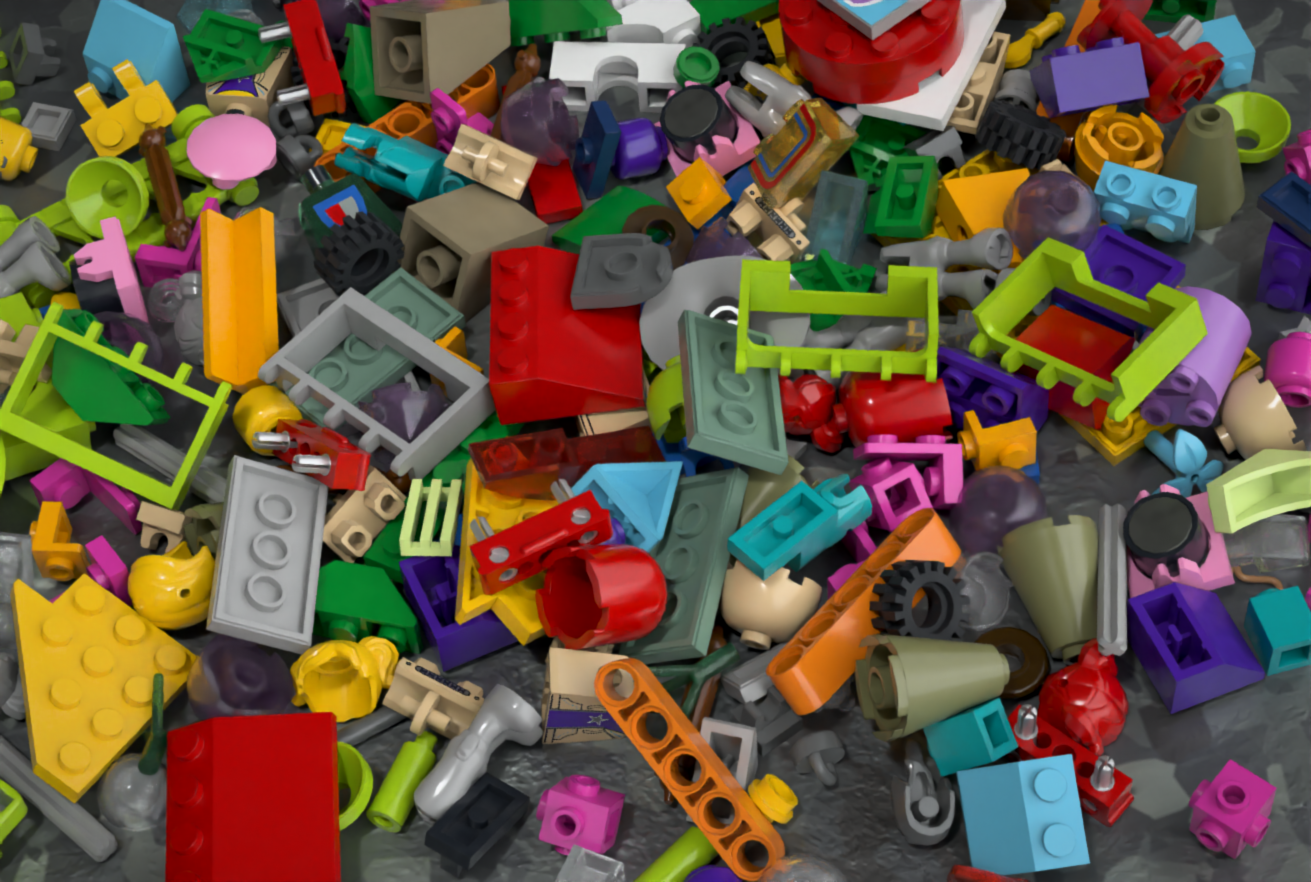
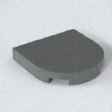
M640 233L583 237L570 295L573 310L626 307L653 298L665 289L673 275V265L669 249L666 246L664 247V245L661 246L652 242L651 236Z

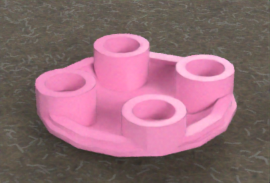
M222 114L206 119L194 128L187 140V157L193 168L205 177L212 179L214 186L220 189H232L238 185L239 181L255 177L264 170H269L275 166L277 162L276 139L270 128L257 118L243 114Z

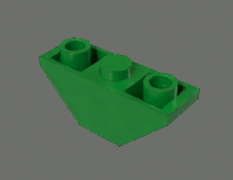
M509 0V16L511 20V45L509 47L535 44L534 35L544 34L545 43L570 40V31L578 30L580 31L581 39L607 36L606 27L623 24L622 15L606 0Z
M63 309L57 325L84 337L90 324L94 320L97 322L99 320L86 310ZM102 334L100 335L97 344L129 358L123 350L116 346L112 347ZM59 336L57 337L53 348L52 385L82 421L149 426L165 424L171 418L162 407L165 401L160 393L150 384H143L132 370Z
M334 560L319 568L312 635L359 643L363 638L375 636L390 641L395 645L398 653L410 652L421 654L423 643L417 618L383 568Z

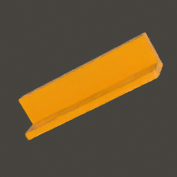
M259 207L232 220L211 209H207L200 213L204 375L207 379L218 384L225 381L233 385L232 390L245 394L252 388L268 385L258 378V371L264 363L279 351L274 214Z

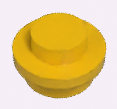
M766 774L762 780L755 779L748 786V793L751 799L770 823L776 821L786 824L793 817L792 809L798 804V800L791 788L781 779L772 774Z

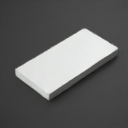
M962 0L964 42L961 53L952 68L943 77L939 75L938 70L930 77L919 82V92L912 96L886 103L857 104V110L868 116L944 131L1006 9V1Z

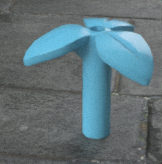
M1157 430L1149 432L1144 439V445L1176 475L1175 479L1163 484L1177 488L1185 498L1191 496L1192 488L1195 484L1201 492H1206V484L1221 476L1224 463L1219 460H1212L1204 465L1207 451L1202 442L1187 431L1177 430L1174 445ZM1160 487L1152 495L1160 493Z

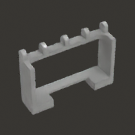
M351 287L264 363L258 371V378L266 384L276 379L278 388L283 392L292 387L288 397L296 405H301L308 398L312 397L327 407L329 410L323 418V423L329 428L336 429L346 420L363 432L364 435L358 444L359 448L372 453L382 445L395 454L396 457L390 467L391 471L398 476H403L408 472L411 481L412 479H423L496 410L489 386V378ZM351 333L377 351L387 344L445 383L447 397L454 403L410 444L307 374L309 370Z

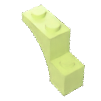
M1263 449L1206 484L1208 505L1212 513L1215 532L1232 534L1261 519L1292 510L1311 507V451Z

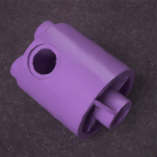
M1190 286L1175 288L1180 292L1197 298L1208 334L1138 405L1141 407L1140 415L1148 423L1156 426H1163L1169 422L1186 426L1207 427L1211 425L1252 335L1250 322L1242 310L1223 295L1205 288ZM1147 326V328H1146V330H1145V332H1144V334H1143V336H1142V338H1141V340H1140L1139 345H1140L1155 329H1153V328Z

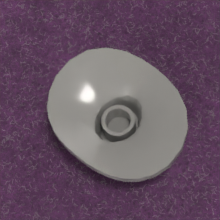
M724 256L691 262L675 269L665 289L647 300L643 306L639 322L641 342L651 361L661 370L666 369L665 363L669 359L680 355L678 320L684 309L737 325L742 259H765L752 256ZM790 274V290H803L799 282ZM750 311L749 329L771 335L774 339V346L802 347L811 325L810 313Z

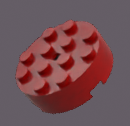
M779 0V18L784 51L791 72L795 77L801 74L813 83L815 93L831 100L851 104H878L912 96L919 92L918 83L930 77L938 70L939 75L943 77L955 64L963 47L962 0H931L874 40L817 0Z

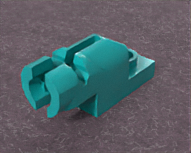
M355 123L349 126L341 141L360 150L373 147L377 149L375 155L372 156L348 147L343 154H336L334 161L335 166L349 173L362 176L371 183L393 190L417 202L477 182L443 166L448 154L411 137L404 136L397 140L373 128H364Z
M839 474L835 478H829L814 489L800 481L732 534L727 541V550L763 581L785 564L795 572H798L828 547L841 540L847 531H853L872 515L871 500L862 485L846 494L844 486L849 483L850 475Z

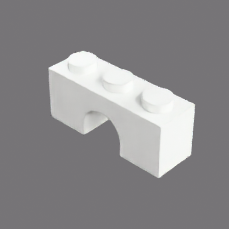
M554 41L549 75L553 109L556 111H589L591 102L598 101L602 92L611 87L626 86L638 92L640 112L661 113L662 108L667 102L668 92L671 90L678 92L683 89L673 75V67L679 53L686 48V44Z

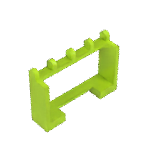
M1047 237L971 312L979 333L970 342L969 352L978 358H983L991 349L1003 354L1000 361L1001 368L1011 373L1017 371L1023 364L1039 371L1036 377L1037 385L1045 389H1051L1059 380L1076 388L1073 400L1082 406H1088L1096 397L1110 403L1107 409L1108 418L1121 422L1188 355L1208 332L1197 298L1158 282L1145 295L1147 302L1094 280L1083 251ZM1054 287L1155 329L1111 374L1113 383L1006 335Z
M742 259L735 374H745L747 367L781 368L780 376H790L791 369L831 370L830 378L839 379L841 378V371L880 373V380L891 381V373L924 374L926 382L936 383L939 338L937 267L888 265L887 292L883 294L790 290L791 261ZM750 311L925 318V347L916 352L762 346L754 344L748 338Z
M53 302L1 406L0 429L169 509L179 511L229 405L226 404L233 385L222 381L217 388L214 398L185 385L192 371L191 365L182 362L174 379L141 364L148 345L138 341L130 357L127 358L97 344L104 325L95 320L90 324L84 337L57 325L64 306ZM58 336L209 407L172 486L20 415Z

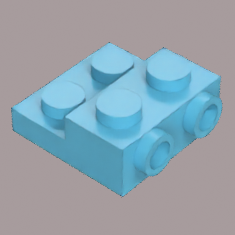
M1105 161L1093 192L1094 214L1099 215L1109 224L1121 225L1122 230L1135 228L1149 232L1155 238L1165 242H1176L1178 240L1189 243L1195 229L1197 185Z

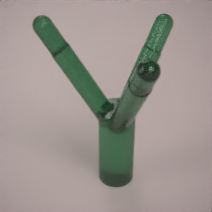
M729 642L693 665L654 666L648 668L655 677H675L661 684L667 692H671L693 681L681 708L689 719L705 681L738 662L740 656L736 648Z
M156 673L153 677L151 730L147 728L141 734L146 744L138 763V769L147 776L155 775L158 772L167 748L168 732L163 729L164 676L161 673ZM211 714L190 724H194L218 716L216 714Z

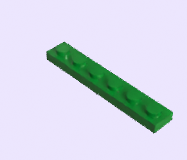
M495 410L422 479L423 487H431L432 479H442L443 487H450L452 479H462L463 498L460 509L461 514L464 508L466 469L473 452L507 436L513 441L526 422L501 425L497 410ZM408 497L404 501L405 507L394 520L391 519L364 555L366 566L383 568L390 579L402 584L403 580L398 562L412 557L401 556L399 541ZM422 501L414 542H420L427 501ZM440 501L432 542H440L447 501Z

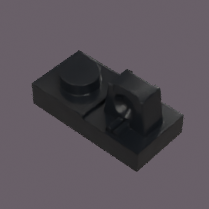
M486 772L426 832L424 845L441 855V869L458 877L463 869L469 871L527 812L530 797Z

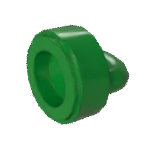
M695 46L682 50L673 67V75L677 83L685 88L684 82L688 80L712 87L720 71L716 56L705 48Z

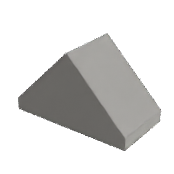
M704 717L700 734L749 795L748 786L754 780L758 767L756 728ZM697 759L692 782L698 781L701 775V765ZM716 797L713 800L712 813L714 817L721 823L731 824L735 817V809L732 803L723 797ZM687 813L686 821L694 822Z

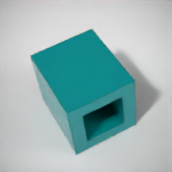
M1299 586L1282 590L1271 588L1260 592L1255 597L1249 598L1243 626L1266 675L1270 676L1311 665V611Z
M1000 697L923 728L927 738L928 751L935 760L941 777L956 773V771L967 770L994 762L1018 748Z

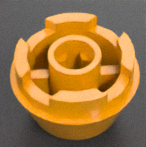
M1107 105L1094 110L1089 118L1079 125L1075 134L1076 172L1086 187L1094 192L1105 161L1153 174L1159 173L1164 159L1161 147L1164 135L1149 116L1141 112L1139 117L1136 118L1128 113L1116 112L1118 105Z

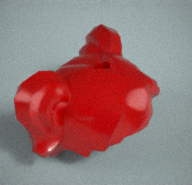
M778 373L785 433L789 432L793 435L811 434L815 448L830 453L840 450L845 441L846 432L838 434L833 419L831 406L837 402L836 386L814 374L802 375L793 382L787 376H780Z
M1097 638L1091 639L1082 647L1078 662L1047 676L1039 693L1037 716L1077 743L1088 746L1089 750L1098 756L1103 754L1104 746L1114 742L1117 736L1121 734L1128 713L1126 693L1116 678L1118 666L1115 663V654L1107 657L1102 655L1098 651Z

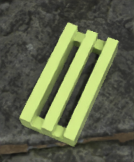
M412 479L399 539L401 556H452L463 498L462 479H452L450 487H443L442 479H432L431 487H423L422 479ZM422 501H427L420 542H414ZM440 501H447L440 542H432Z

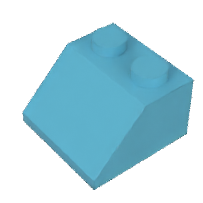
M100 0L83 51L90 83H93L100 92H109L122 100L130 95L112 68L128 59L133 63L146 86L158 80L171 102H173L190 86L174 24L127 0Z
M1072 754L956 771L973 879L1090 864Z

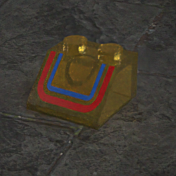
M822 98L807 99L806 101L803 99L798 100L783 116L786 124L776 135L773 133L767 135L753 151L757 157L748 166V170L765 204L771 210L783 207L796 197L802 201L860 136Z

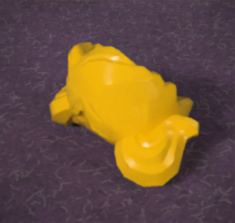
M375 636L363 638L359 643L347 640H330L316 644L305 651L290 668L289 680L295 691V696L291 699V702L297 707L307 703L313 713L333 712L337 716V723H344L352 718H363L371 714L375 709L382 688H390L398 664L399 653L395 645L390 641Z

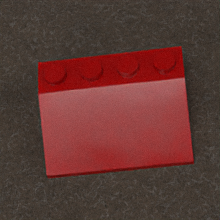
M538 245L511 248L491 253L489 386L501 425L645 406L643 345L639 324L641 303L626 307L573 310L570 295L579 254Z
M333 712L213 717L168 731L165 882H341L337 716Z

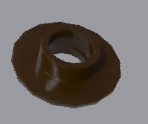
M649 205L638 208L628 216L622 227V234L640 233L646 235V231L650 229H660L669 236L671 244L666 247L671 255L673 271L688 261L694 249V235L689 223L679 212L667 206Z
M1014 627L994 628L981 634L974 641V643L991 644L999 653L1005 657L1016 659L1022 665L1020 669L1010 672L1009 682L1004 685L1003 692L999 697L1008 699L1026 696L1036 691L1045 681L1049 669L1047 651L1038 638L1027 631Z

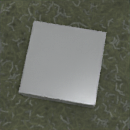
M33 102L21 125L29 128L32 132L33 140L31 146L60 151L77 119L73 109Z

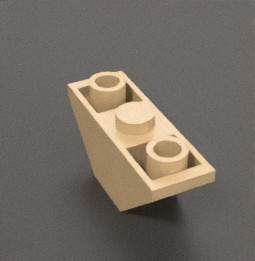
M993 32L946 126H953L957 131L971 134L977 133L990 102H993L994 96L999 91V83L1003 76L1010 44V34Z

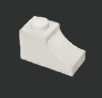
M638 0L618 10L622 15L623 24L606 27L607 36L600 37V42L686 44V48L692 47L693 43L700 44L697 37L701 33L700 14L687 0Z

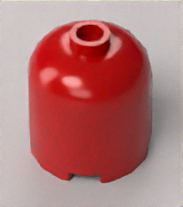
M920 348V349H917V350H913V351H910V352H916V351H919V350H921V349H923V348ZM849 371L843 377L839 387L840 403L831 406L838 434L847 432L852 444L856 448L864 443H868L867 437L872 435H896L898 443H916V437L925 435L945 436L946 442L952 440L951 432L947 431L945 427L952 425V418L942 378L936 379V383L926 382L924 374L891 373V381L880 380V373L854 371Z
M628 544L566 546L553 550L543 560L541 565L542 568H548L545 575L544 588L536 589L535 592L538 617L546 635L549 638L558 637L566 645L565 649L581 650L641 639L657 627L666 610L668 592L665 576L659 563L642 548Z

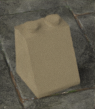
M409 0L370 6L375 95L431 104L430 92L439 88L448 95L511 45L509 1Z
M476 182L407 206L400 239L404 244V247L401 248L404 251V258L397 261L401 264V268L462 313L465 317V322H468L491 303V253L537 245L544 247L549 225L509 196Z

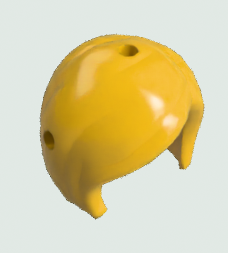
M183 541L162 556L147 555L138 558L132 564L131 573L128 577V594L132 599L135 610L163 630L184 629L208 618L216 561L208 546H202L199 552L193 556L187 547V542Z

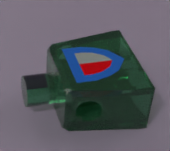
M317 165L301 176L300 180L310 196L299 203L298 218L315 260L318 259L314 255L316 248H324V245L320 242L323 235L330 237L333 234L330 227L335 223L339 227L344 225L342 218L347 215L355 219L356 212L363 211L366 215L368 212L374 213L400 238L402 223L359 175L350 174L334 182L324 165Z

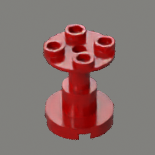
M1100 0L1098 7L1101 11L1092 23L1088 24L1079 33L1077 42L1084 49L1095 47L1099 41L1123 37L1125 45L1139 42L1145 76L1152 83L1148 90L1149 97L1145 99L1144 107L1157 121L1165 124L1176 120L1187 112L1182 106L1192 96L1200 101L1211 90L1219 79L1225 63L1220 59L1224 57L1223 54L1210 42L1198 43L1185 51L1169 35L1158 38L1141 22L1150 9L1153 0Z

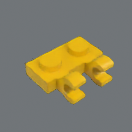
M128 59L112 69L130 96L108 108L93 83L88 82L74 90L78 100L92 118L80 126L99 157L113 156L118 158L139 145V137L147 124H151L156 129L159 126L166 129L172 125L173 120L178 115L177 110L160 82L155 80L146 86L137 69Z

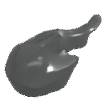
M909 740L906 742V758L904 760L907 782L896 776L893 777L891 782L893 820L908 843L925 846L937 844L947 837L952 825L956 801L955 791L948 778H941L937 790H935L932 774L923 761L921 744L917 740Z

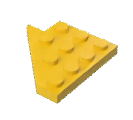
M508 436L473 452L467 464L455 620L461 625L491 609L518 641L525 646L546 634L538 617L535 592L536 589L544 588L545 575L548 569L493 595H485L469 547L478 542L470 528V523L473 519L476 520L480 527L478 517H485L494 534H497L559 504L551 491V483Z
M85 573L53 604L20 579H17L13 583L10 597L32 770L36 776L75 804L201 672L204 661Z

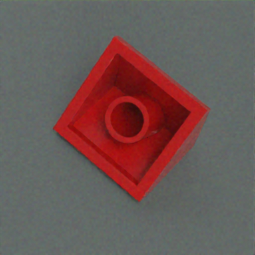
M1051 305L1015 340L1113 383L1111 374L1130 355L1136 339L1071 311ZM1025 364L1016 371L1035 380L1039 373L1038 370ZM1060 380L1049 389L1048 409L1093 429H1101L1110 403L1096 397L1088 406L1077 404L1073 400L1076 388Z

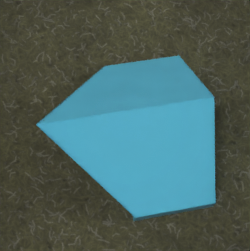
M683 461L596 464L590 468L571 490L575 496L591 490L601 508L608 509L610 517L616 518L622 525L625 533V544L642 548L649 553L663 539Z

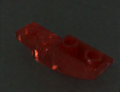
M649 425L567 439L563 428L469 443L468 452L484 489L502 495L534 500H556L550 488L554 481L560 487L558 479H565L570 488H572L596 464L666 462Z

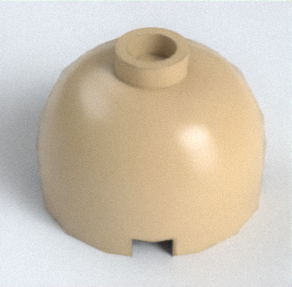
M1259 365L1230 382L1218 408L1222 424L1214 428L1227 454L1237 450L1247 460L1263 449L1307 451L1303 440L1293 444L1292 439L1296 437L1293 430L1297 429L1271 381L1268 379L1259 383L1258 380L1263 378V369Z
M736 560L734 567L728 562L719 600V608L728 626L742 634L741 643L752 648L769 650L771 642H789L818 611L823 593L822 587L807 577H804L802 586L788 578L790 570L783 567L763 581L742 562Z

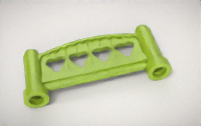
M202 104L189 106L175 117L171 125V131L178 141L165 147L168 149L175 176L181 175L207 185L203 191L193 192L186 200L182 201L186 217L192 220L191 229L194 228L207 197L217 198L219 206L227 200L236 203L238 206H246L252 203L259 194L258 183L254 177L239 181L238 185L232 189H220L214 186L211 178L205 177L193 168L187 157V140L194 128L206 119L215 117L210 109ZM142 158L131 165L142 175L147 185L149 198L156 200L145 158ZM110 180L107 183L106 194L108 198L117 205L125 204L128 192L123 183L117 180ZM66 198L21 221L9 206L0 205V246L13 234L19 224L33 216H36L45 223L55 237L61 236L85 245L95 242L92 240L93 236L82 230L73 220L68 210ZM151 213L147 220L142 221L133 232L125 236L133 263L136 262L135 255L140 244L165 246L163 243L166 240L164 236L165 225L162 224L160 213ZM74 254L66 262H63L71 277V284H73L69 261L75 260ZM38 282L31 283L19 290L23 293L27 303L38 309L51 305L52 296L58 293V291L54 292Z

